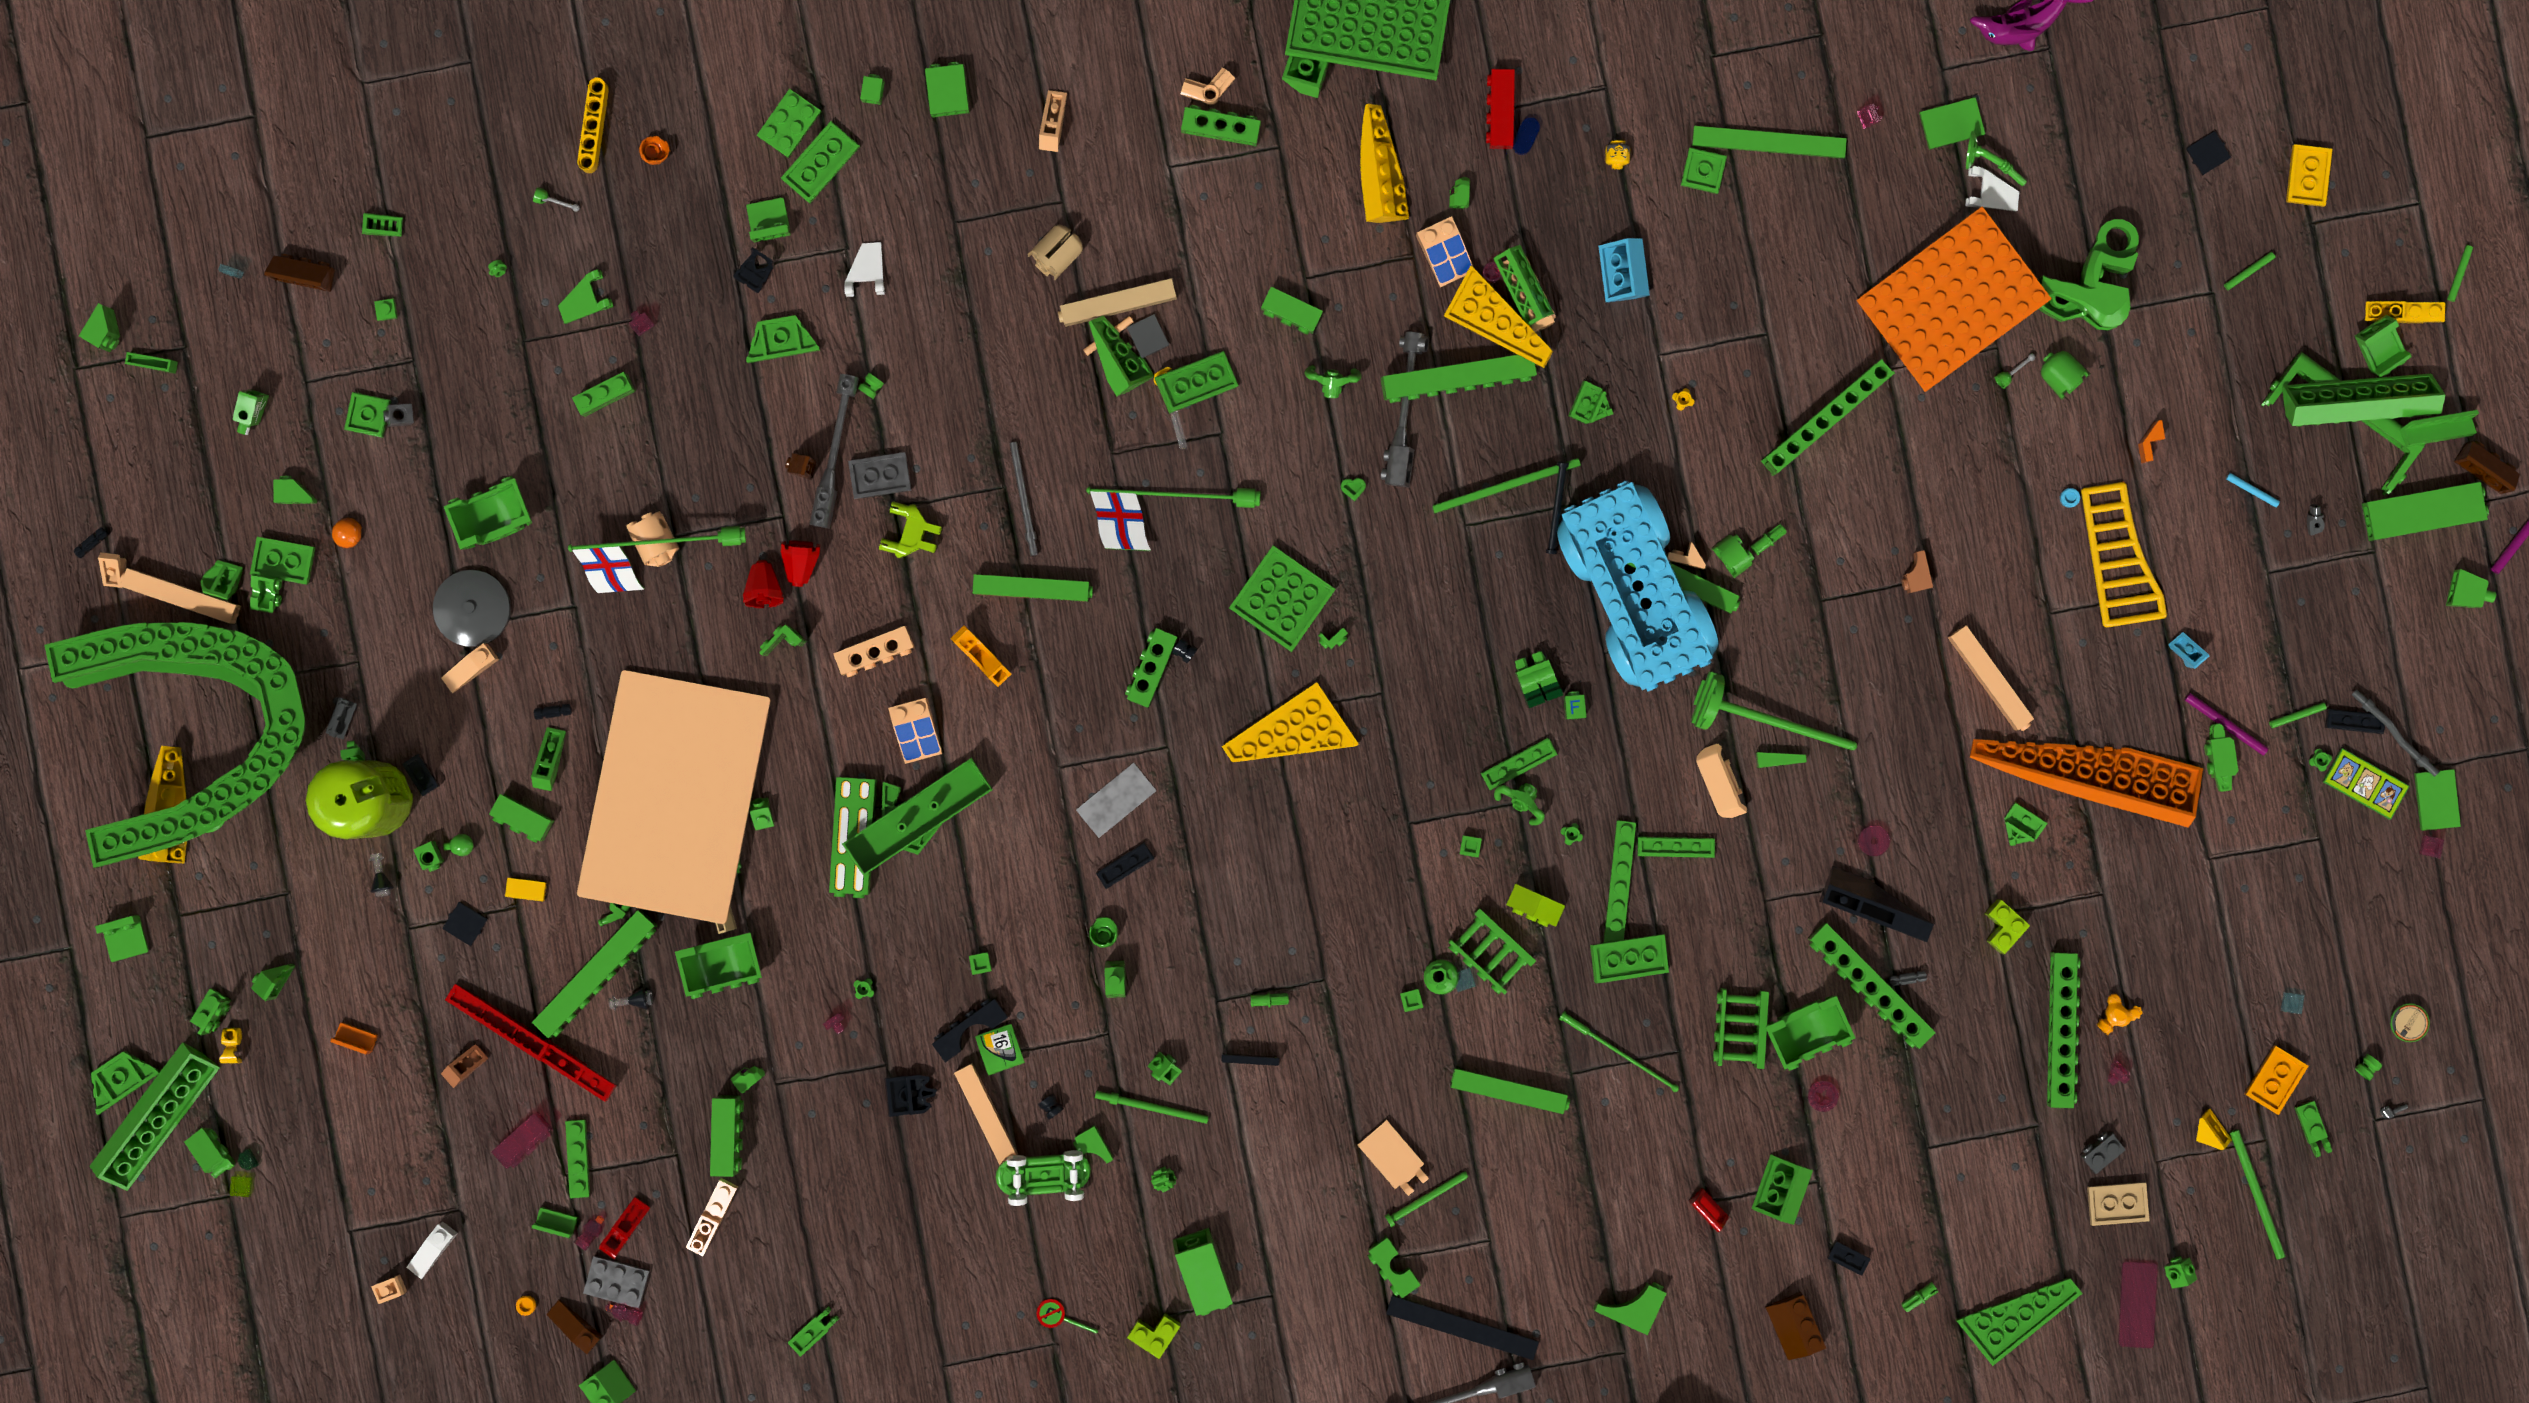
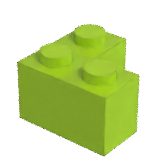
M1515 884L1506 904L1513 908L1512 912L1521 916L1526 913L1525 918L1534 922L1537 921V923L1546 927L1549 924L1556 927L1565 908V905Z
M1999 899L1984 913L1998 925L1986 941L2001 954H2006L2030 927L2024 919Z
M1166 1313L1155 1329L1138 1319L1127 1338L1160 1359L1181 1327V1323Z

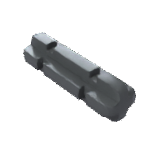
M1925 971L1888 977L1891 987L1927 980Z

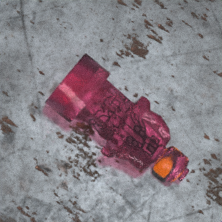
M598 1216L595 1221L590 1220L584 1225L583 1228L586 1230L581 1236L576 1238L574 1243L586 1251L593 1237H599L602 1231V1226L599 1224L603 1223L604 1217Z
M608 1304L605 1306L606 1311L612 1312L613 1317L619 1319V1321L627 1320L629 1324L635 1326L639 1325L643 1316L642 1311L637 1309L629 1310L625 1308V1304H615L614 1306Z

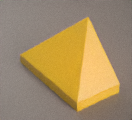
M2208 1109L2201 1116L2196 1141L2224 1150L2232 1141L2229 1134L2211 1109Z

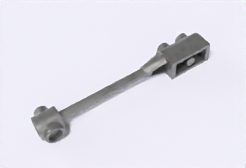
M1406 332L1405 336L1400 337L1399 346L1403 348V352L1408 353L1406 372L1414 371L1416 354H1422V352H1427L1429 338L1422 333ZM1408 397L1402 398L1399 425L1389 450L1386 449L1384 451V461H1388L1387 469L1383 468L1381 471V479L1385 480L1387 485L1410 487L1415 450L1407 447L1406 423L1410 402Z
M840 374L836 393L841 394V400L827 469H825L819 486L816 489L810 525L828 529L831 526L837 496L834 469L849 396L855 397L859 378L846 374Z
M1524 1362L1513 1365L1514 1369L1506 1371V1368L1494 1371L1495 1375L1492 1378L1475 1386L1473 1389L1428 1403H1454L1476 1395L1483 1396L1496 1392L1500 1399L1535 1388L1536 1386L1529 1365L1525 1366Z

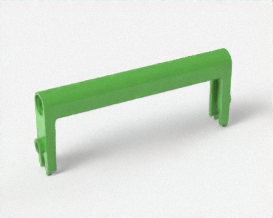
M2300 352L2280 379H2276L2269 387L2271 391L2261 405L2263 407L2265 404L2267 406L2273 405L2283 392V385H2288L2296 374L2309 383L2341 380L2306 354ZM2394 419L2362 420L2363 423L2404 452V456L2381 488L2384 491L2383 495L2390 494L2397 483L2400 484L2406 478V471L2422 451L2425 444L2406 447L2400 430L2404 426Z

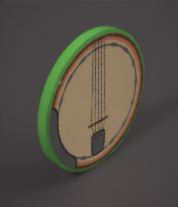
M2403 1004L2396 1008L2391 1016V1030L2402 1041L2416 1042L2422 1039L2428 1032L2429 1017L2422 1007L2415 1004Z

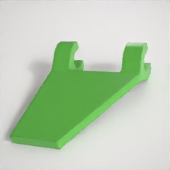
M597 269L588 273L558 305L564 324L614 307L612 299L609 300V298L597 302L591 286V282L604 278L601 270Z

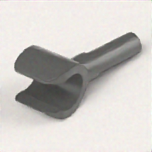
M2405 1104L2391 1109L2388 1105L2379 1112L2383 1118H2393L2397 1112L2408 1109V1106Z

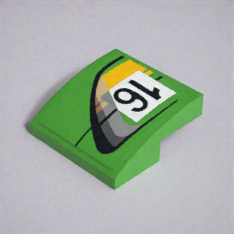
M1012 1024L975 1036L988 1075L1025 1063Z

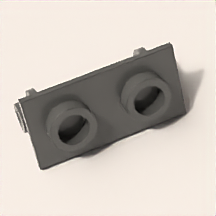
M339 697L326 733L332 737L344 740L357 704Z

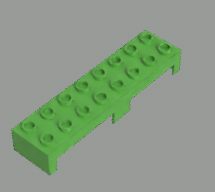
M970 758L842 843V845L864 876L993 789L973 759Z

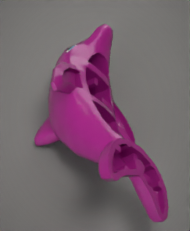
M2023 0L2017 2L2002 15L1974 16L1970 19V22L1980 29L1986 40L1994 44H2019L2024 50L2033 51L2036 37L2053 24L2067 2L2088 3L2094 0H2045L2031 7L2029 6L2033 0Z

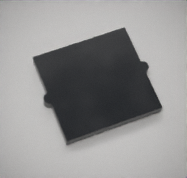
M2215 131L2186 148L2193 160L2192 164L2197 166L2202 176L2231 158L2225 148V143H2222Z
M458 902L453 912L449 914V918L442 929L472 946L477 936L482 934L481 930L488 919L463 903Z

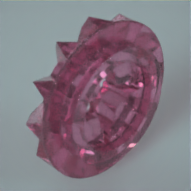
M1819 1081L1811 1086L1807 1098L1815 1110L1827 1112L1836 1106L1839 1095L1832 1083ZM1826 1089L1825 1095L1828 1096L1830 1100L1823 1099L1822 1102H1820V1097L1816 1094V1092L1823 1093V1091H1825Z

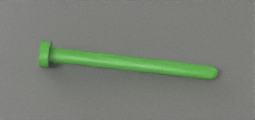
M1460 1173L1394 1214H1386L1385 1218L1391 1227L1395 1226L1394 1222L1467 1179V1173Z

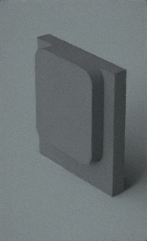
M1154 314L1127 327L1141 358L1150 356L1169 346Z

